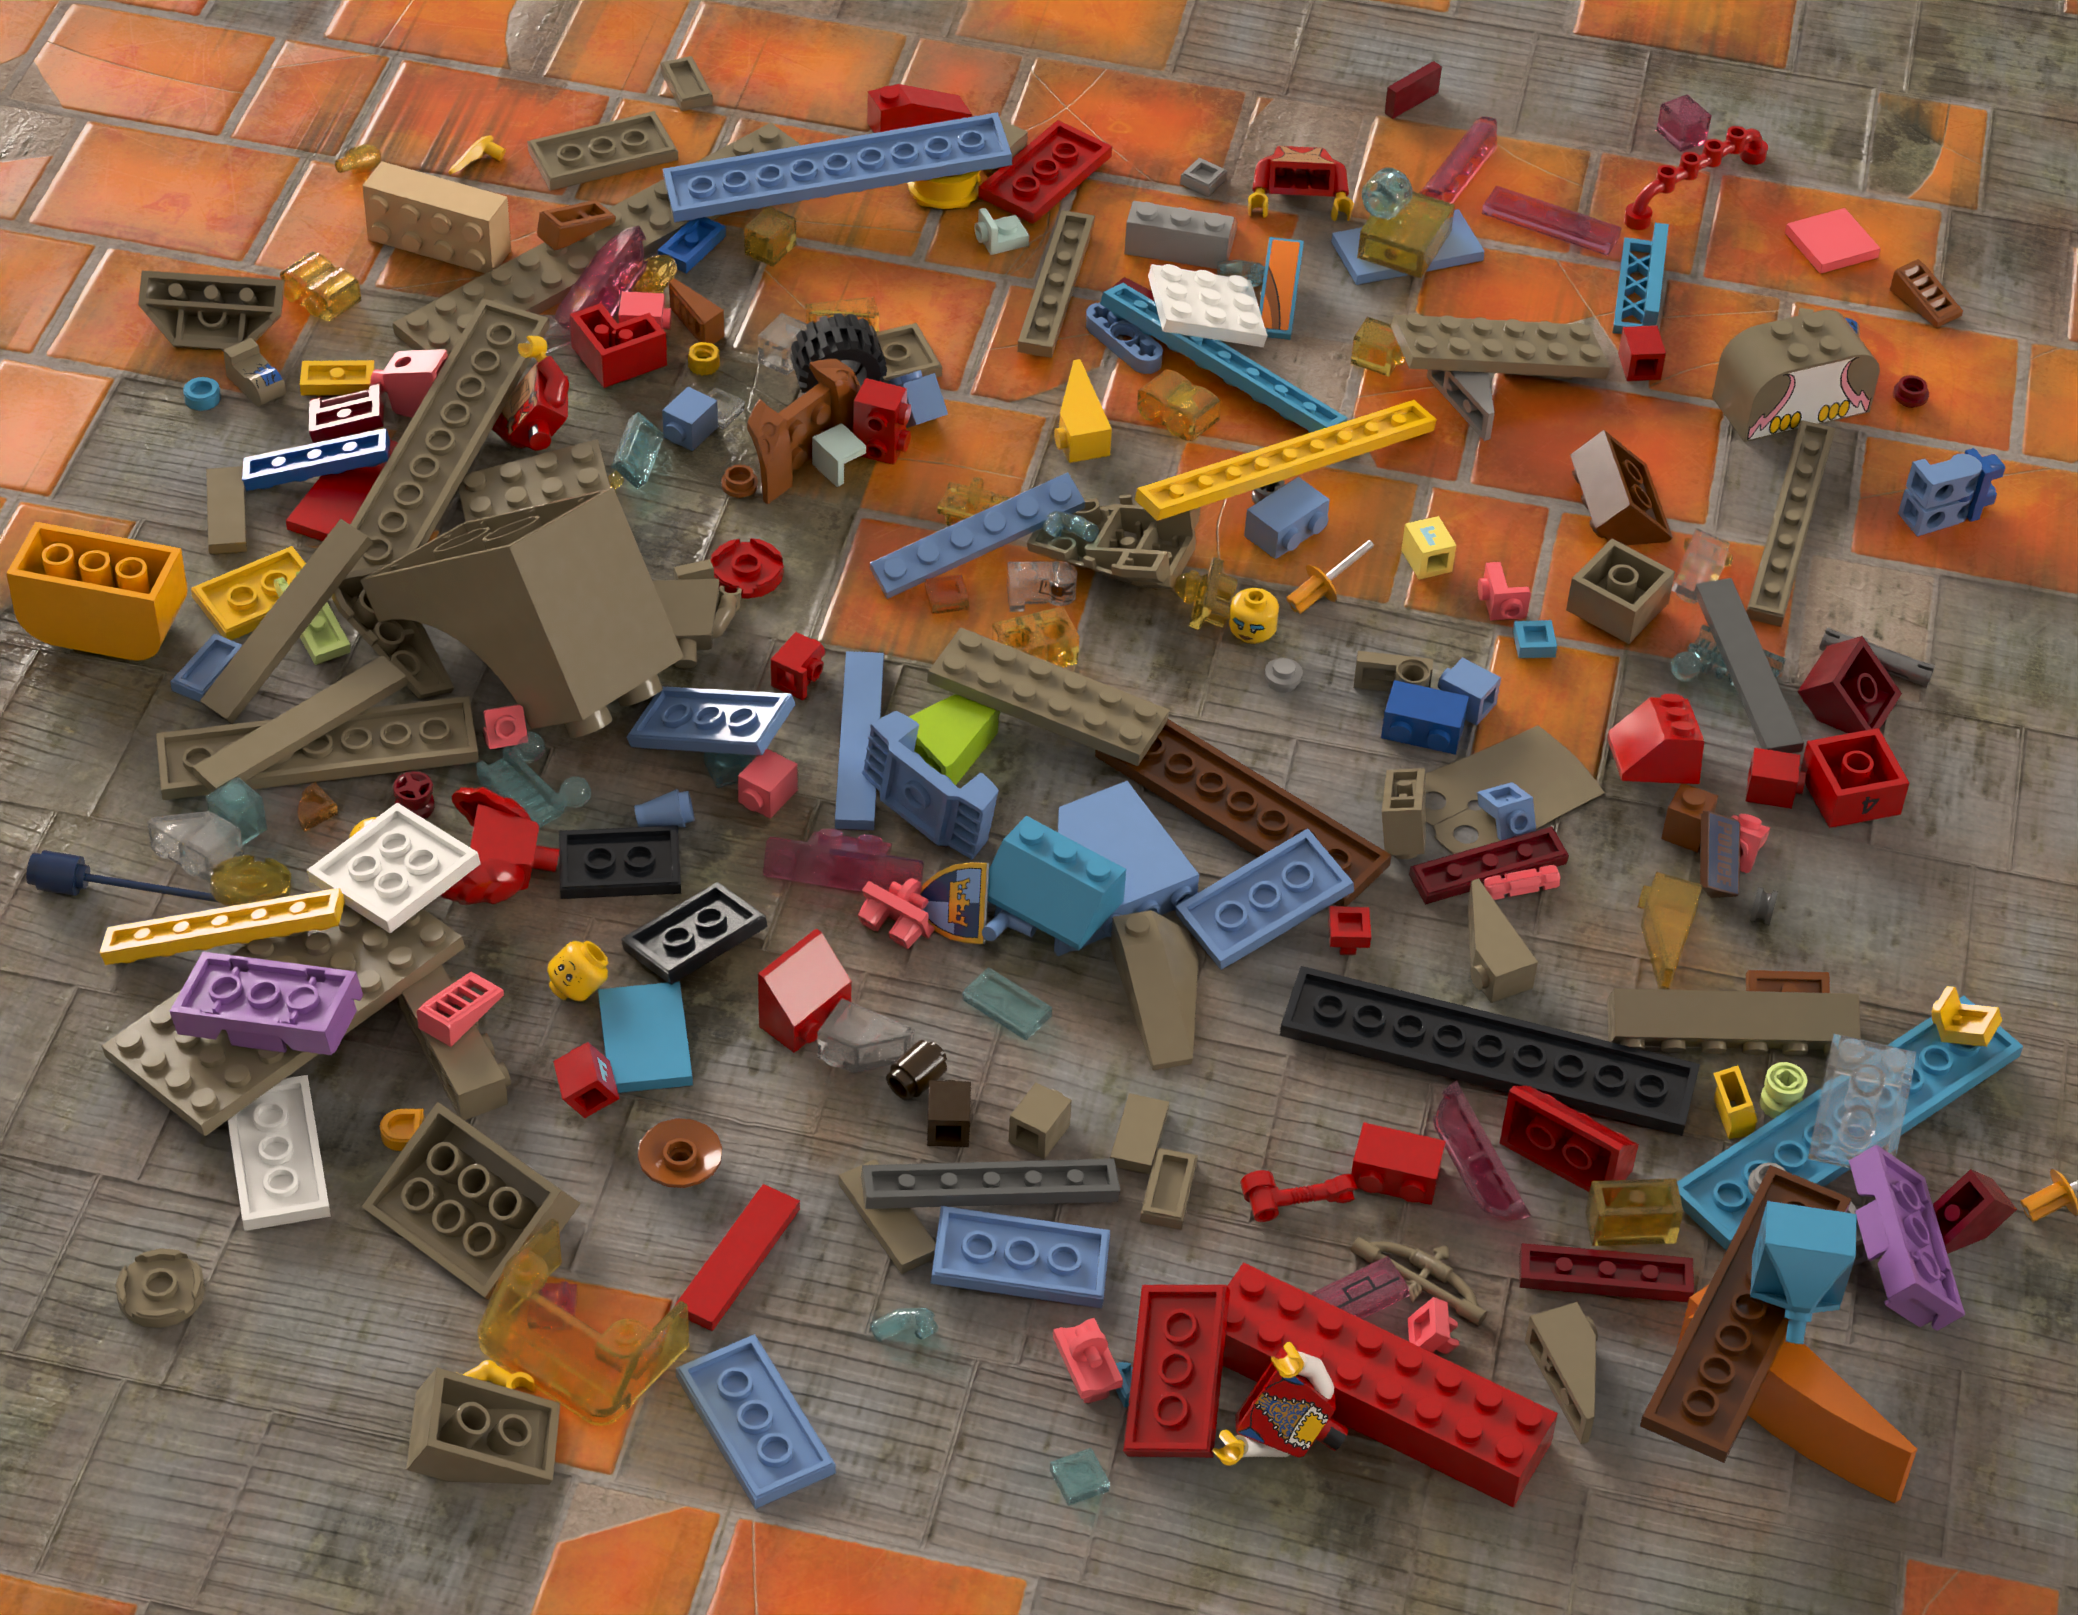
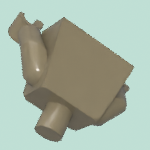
M719 579L653 581L684 656L674 665L684 669L695 667L697 665V650L711 649L713 639L724 634L736 611L740 609L742 589L738 588L735 593L725 592V586L719 587Z

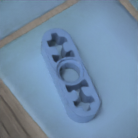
M1100 302L1094 303L1087 308L1086 329L1131 368L1143 374L1155 373L1161 368L1163 349L1152 337L1142 333L1139 327L1129 321L1114 316ZM1119 335H1126L1132 337L1133 339L1123 341L1117 339L1116 337Z

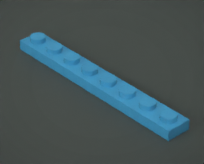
M1121 283L1103 292L1100 304L1109 309L1114 316L1129 321L1139 327L1142 333L1157 338L1167 344L1170 350L1185 355L1195 361V364L1200 368L1210 370L1223 378V381L1228 385L1238 387L1251 395L1252 399L1256 402L1266 404L1279 412L1284 419L1294 421L1307 429L1309 433L1347 421L1348 418L1219 340L1163 332L1155 301L1125 283Z

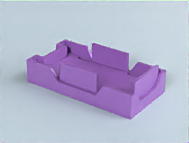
M202 952L170 1009V1014L179 1035L216 1040L221 1029L227 1031L230 1043L233 1046L285 1053L287 1050L286 1043L292 1050L332 1055L336 1052L357 1011L354 1000L360 1001L363 992L356 971Z
M1874 1145L1849 1160L1858 1195L1875 1196L1874 1201L1856 1210L1855 1214H1857V1221L1868 1260L1872 1261L1883 1255L1878 1262V1267L1888 1299L1884 1301L1885 1305L1918 1327H1922L1932 1321L1931 1326L1936 1331L1963 1317L1965 1312L1925 1177L1878 1145Z

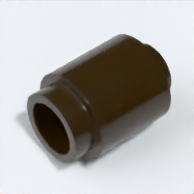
M919 1040L890 1066V1072L886 1075L887 1084L903 1100H909L913 1096L919 1097L929 1088V1080L937 1081L947 1071L945 1052L934 1042L928 1043L924 1040Z

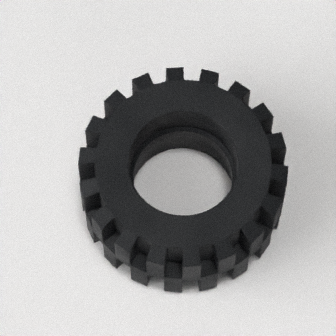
M834 313L833 317L827 318V315L819 317L820 321L816 323L811 321L806 325L807 329L805 331L800 330L796 335L797 341L792 343L791 361L801 392L804 394L819 384L809 368L810 362L818 360L837 359L853 369L860 386H862L866 378L884 382L883 377L887 375V363L873 326H869L867 320L864 318L858 320L854 314H848L844 317L842 313Z

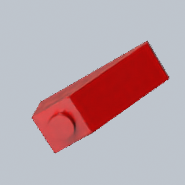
M903 84L884 86L868 91L867 124L873 133L972 117V113L959 95Z

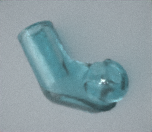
M1246 260L1217 262V275L1227 277L1238 275L1251 280L1253 287L1263 285L1265 267L1261 263Z
M899 1308L870 1323L872 1333L879 1342L911 1327L914 1328L915 1335L919 1339H924L938 1330V1325L933 1319L935 1314L928 1308Z

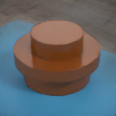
M733 465L725 471L721 479V487L729 496L744 498L752 495L757 490L758 478L749 466Z

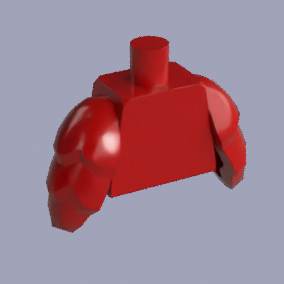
M461 787L451 796L452 803L466 817L470 825L474 827L470 848L478 852L481 864L440 895L441 898L456 901L460 905L482 902L497 904L511 898L519 890L527 889L532 869L556 872L560 849L536 845L539 825L531 820L527 811L512 798H503L484 787Z

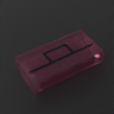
M1386 1256L1312 1292V1295L1363 1319L1410 1296L1408 1285L1389 1256Z

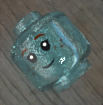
M1383 168L1366 182L1362 188L1361 196L1365 209L1372 216L1381 219H1391L1397 216L1409 204L1413 196L1411 182L1401 171L1394 168Z

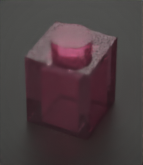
M1686 94L1661 104L1656 131L1678 151L1683 152L1705 143L1708 138L1712 116Z

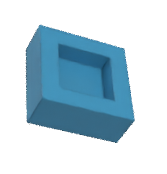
M1552 620L1514 621L1513 635L1518 658L1556 657L1557 643Z

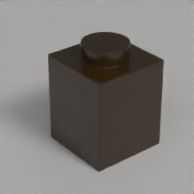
M929 1080L927 1146L969 1147L971 1082Z

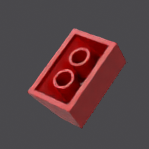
M1663 694L1661 698L1650 697L1608 731L1607 739L1621 781L1700 784L1704 738L1688 699H1684V697L1677 694Z
M1513 1086L1509 1091L1499 1144L1598 1198L1609 1202L1633 1171L1639 1144L1629 1140L1625 1135L1616 1133L1601 1125L1588 1115L1579 1113L1562 1104L1551 1095L1544 1094L1531 1086Z

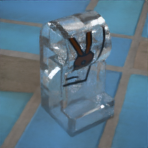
M1060 561L1008 562L1007 593L1009 612H1024L1025 604L1050 603L1056 606H1065L1075 600L1077 570L1073 565Z

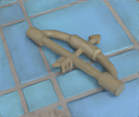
M1358 1237L1353 1243L1351 1252L1371 1264L1378 1263L1407 1280L1401 1289L1398 1290L1397 1294L1409 1295L1412 1303L1424 1290L1432 1296L1448 1302V1305L1456 1309L1457 1314L1477 1326H1480L1484 1321L1487 1311L1478 1306L1472 1289L1454 1273L1453 1268L1441 1262L1442 1259H1449V1248L1447 1246L1434 1248L1435 1256L1432 1257L1419 1248L1412 1249L1393 1242L1379 1241L1369 1243ZM1381 1252H1388L1407 1258L1411 1264L1417 1266L1422 1271L1417 1275L1381 1254ZM1430 1274L1444 1283L1449 1282L1464 1299L1460 1300L1429 1282L1426 1278Z

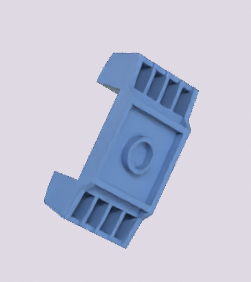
M894 711L872 722L862 774L877 788L880 801L936 845L950 846L971 860L974 859L989 839L992 818L999 793L998 788L983 773H979L962 788H958L950 778L940 774L927 764L918 753L914 752L919 724L908 716Z

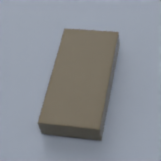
M692 56L660 63L661 73L681 111L713 105V95Z
M1129 1093L1110 1155V1159L1115 1160L1117 1168L1145 1174L1151 1173L1156 1149L1159 1147L1169 1112L1170 1102Z
M1162 1148L1156 1149L1141 1210L1140 1222L1182 1230L1196 1172L1198 1155Z

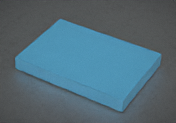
M680 981L672 985L669 983L598 989L605 1057L610 1060L618 1093L693 1085Z

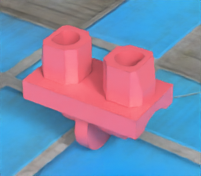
M910 878L903 885L894 881L889 887V892L870 881L862 889L866 901L860 909L858 918L861 924L867 928L878 932L887 917L895 920L896 922L888 934L895 943L906 949H909L920 935L929 939L935 930L934 926L928 923L929 914L923 910L928 903V899L920 895L922 885L918 880Z
M1095 1318L1088 1319L1075 1327L1053 1329L1054 1341L1084 1403L1089 1404L1106 1399L1111 1390L1122 1387L1123 1378L1108 1348L1107 1339L1100 1331Z

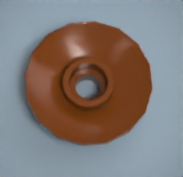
M675 1118L660 1122L646 1132L639 1142L638 1161L642 1171L652 1181L666 1187L687 1188L701 1184L714 1175L721 1164L723 1149L718 1135L708 1125L693 1119Z

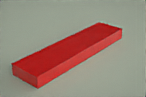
M763 1184L676 1302L675 1314L713 1331L799 1212L800 1200Z

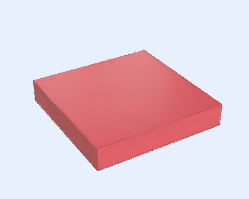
M1845 208L1791 222L1786 226L1785 234L1820 274L1879 257L1880 247Z

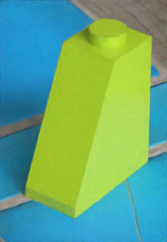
M957 694L945 698L909 716V718L919 724L914 752L918 753L927 764L940 774L950 778L954 785H957L998 734L1000 711Z

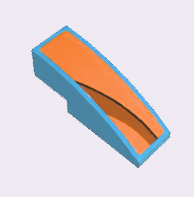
M1269 237L1259 307L1267 337L1291 340L1304 241Z

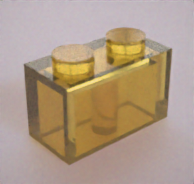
M1676 1178L1592 1181L1585 1211L1592 1246L1676 1243L1684 1213Z

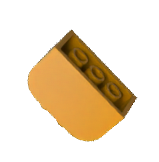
M40 522L34 523L6 573L15 617L22 628L31 636L44 643L58 647L128 660H146L153 657L159 651L188 591L181 548Z

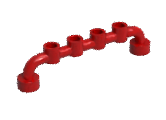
M1732 126L1728 128L1724 142L1718 139L1706 140L1701 155L1695 152H1685L1681 155L1679 167L1661 165L1657 169L1656 180L1650 182L1641 190L1634 203L1627 205L1624 215L1625 225L1634 230L1648 228L1651 224L1653 213L1648 204L1655 195L1673 192L1676 183L1682 180L1696 179L1699 171L1705 167H1718L1721 164L1722 158L1728 154H1740L1741 160L1751 165L1762 164L1767 156V143L1762 140V135L1756 129L1750 128L1746 130L1740 126Z

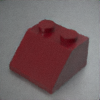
M1863 636L1827 646L1797 691L1817 721L1845 733L1880 729L1902 695Z

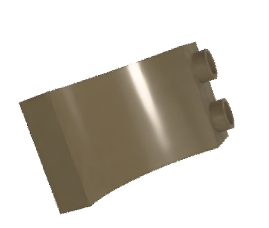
M614 487L464 522L360 580L378 622L393 619L417 621L449 634L472 650L500 678L517 704L523 707L524 716L531 729L564 723L570 738H577L595 732L613 720L607 707L609 703L618 699L620 706H629L658 694L662 691L663 687L657 674L684 658Z

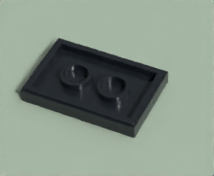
M678 825L559 831L561 899L681 894Z
M716 882L621 938L623 950L672 985L768 926L765 915L719 882Z

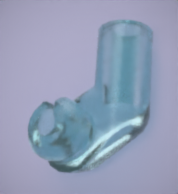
M1059 511L1049 513L1047 521L1043 524V530L1053 537H1059L1062 530L1066 529L1080 538L1092 542L1099 533L1098 526L1085 518Z

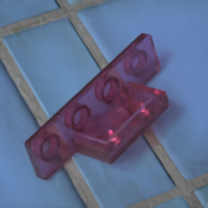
M826 828L821 829L819 832L814 831L808 842L769 837L766 841L763 875L862 892L867 882L870 881L889 892V887L894 881L903 885L908 879L914 878L921 882L922 885L924 862L922 860L891 856L892 843L882 842V839L878 836L860 835L858 838L843 836V832Z

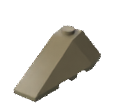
M386 565L350 571L331 596L343 617L379 656L384 655L407 675V686L419 699L452 692L454 686L422 623L404 619L378 622L360 580Z
M1152 910L1114 916L1112 918L1110 949L1152 1070L1192 1064L1199 959L1189 931Z

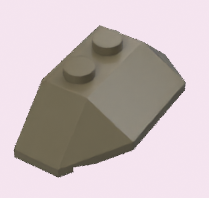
M142 270L138 305L174 347L223 351L249 338L256 342L281 317L285 281L279 279Z

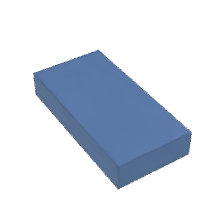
M213 634L170 681L172 691L200 702L201 698L242 645Z

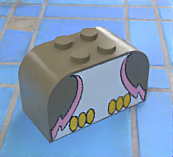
M1821 310L1756 325L1736 335L1726 345L1721 354L1712 398L1741 439L1747 442L1797 430L1801 420L1822 424L1869 413L1880 368L1877 360L1841 313L1834 310Z

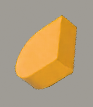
M396 1109L387 1113L380 1122V1134L383 1144L389 1149L402 1151L424 1121V1109Z

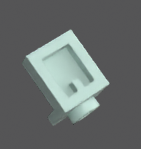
M986 208L978 210V223H975L974 226L975 235L978 242L985 245L990 255L1029 246V234L1016 215L993 220Z

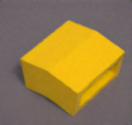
M1737 1065L1713 1073L1717 1084L1714 1101L1728 1139L1747 1137L1755 1131L1757 1123L1753 1103ZM1735 1100L1737 1106L1732 1108L1729 1101Z

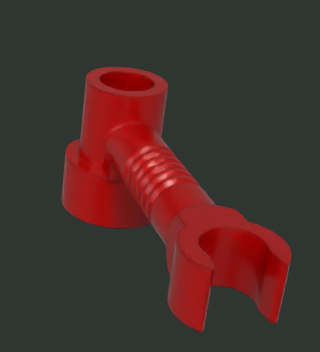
M1267 1170L1251 1172L1240 1181L1244 1199L1250 1202L1254 1219L1258 1222H1267L1275 1219L1279 1215L1278 1207L1322 1200L1337 1203L1351 1202L1355 1200L1353 1190H1357L1352 1174H1342L1333 1179H1328L1321 1184L1281 1190L1276 1187L1273 1174Z

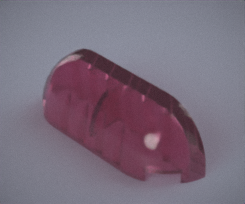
M639 225L620 232L596 253L556 311L555 320L562 327L570 331L571 313L600 303L614 317L620 308L622 292H631L647 268L648 261H644V247L642 241L646 240V237Z
M1453 1082L1442 1093L1444 1098L1438 1106L1436 1116H1433V1123L1440 1139L1446 1141L1445 1148L1468 1191L1481 1210L1496 1219L1518 1221L1530 1217L1531 1214L1470 1103L1458 1082Z

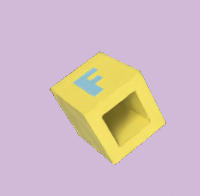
M1437 516L1406 523L1401 551L1417 578L1420 580L1453 572L1456 544L1440 517Z

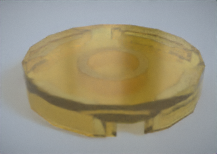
M250 855L232 857L217 864L213 869L210 892L216 901L227 907L289 897L291 895V873L285 865L272 858H265V862L254 861L255 856Z

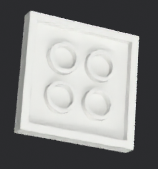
M1171 264L1164 266L1151 265L1148 278L1163 332L1264 347L1267 333L1251 280L1238 275L1230 277L1215 275L1207 270H1184Z
M396 803L307 869L310 882L323 891L340 888L345 899V905L391 933L481 863L477 851L399 803Z

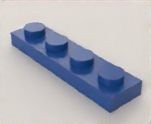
M384 428L245 457L243 460L242 481L246 491L268 489L274 485L294 481L302 482L309 478L327 474H340L346 470L366 466L374 467L387 462L390 458V438L387 429Z

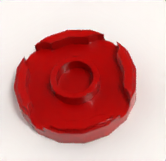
M750 538V542H740V539L730 540L720 545L711 555L710 560L714 567V579H719V587L725 586V592L735 593L738 588H741V598L762 597L774 591L782 582L784 565L781 553L772 544L754 538Z

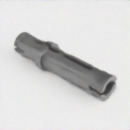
M1827 627L1819 650L1824 651L1829 645L1855 637ZM1867 642L1888 674L1927 688L1935 665Z

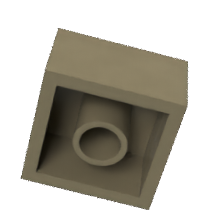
M1611 539L1572 578L1566 611L1630 644L1669 604L1675 571Z

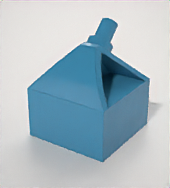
M1767 1201L1752 1254L1750 1297L1785 1308L1784 1317L1789 1319L1785 1341L1803 1344L1806 1323L1812 1321L1813 1313L1840 1309L1856 1257L1857 1214Z

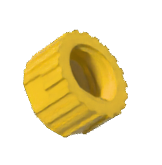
M699 342L689 348L688 368H690V371L696 373V375L703 376L711 375L719 369V349L714 344Z

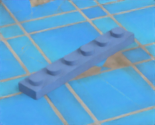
M1067 472L870 562V570L888 599L1085 508V501Z

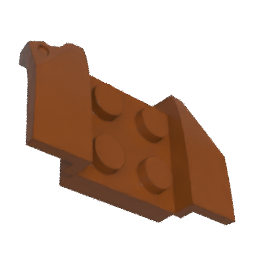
M824 359L810 362L809 368L819 384L779 413L767 406L761 399L755 405L747 422V430L757 451L760 463L763 501L766 504L771 503L793 486L792 471L799 469L812 457V437L841 423L853 433L854 399L861 386L853 369L837 359Z

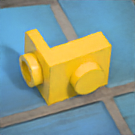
M1947 986L1939 1000L1932 1007V1021L1937 1026L1941 1042L1987 1047L2002 1022L1999 1007L1961 1004L1956 987Z

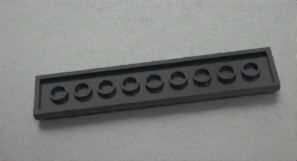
M1300 966L1280 1027V1036L1508 1093L1513 1086H1531L1544 1094L1551 1095L1557 1101L1572 1109L1683 1136L1700 1067L1698 1063Z

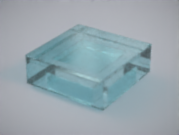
M1092 1448L1050 1462V1472L1068 1506L1109 1491L1110 1482Z

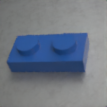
M707 217L690 220L657 250L658 261L670 267L673 262V268L688 273L726 237V226Z

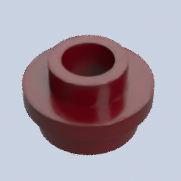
M1908 375L1902 377L1894 386L1893 396L1903 406L1913 408L1922 406L1928 401L1929 390L1925 380L1918 376Z

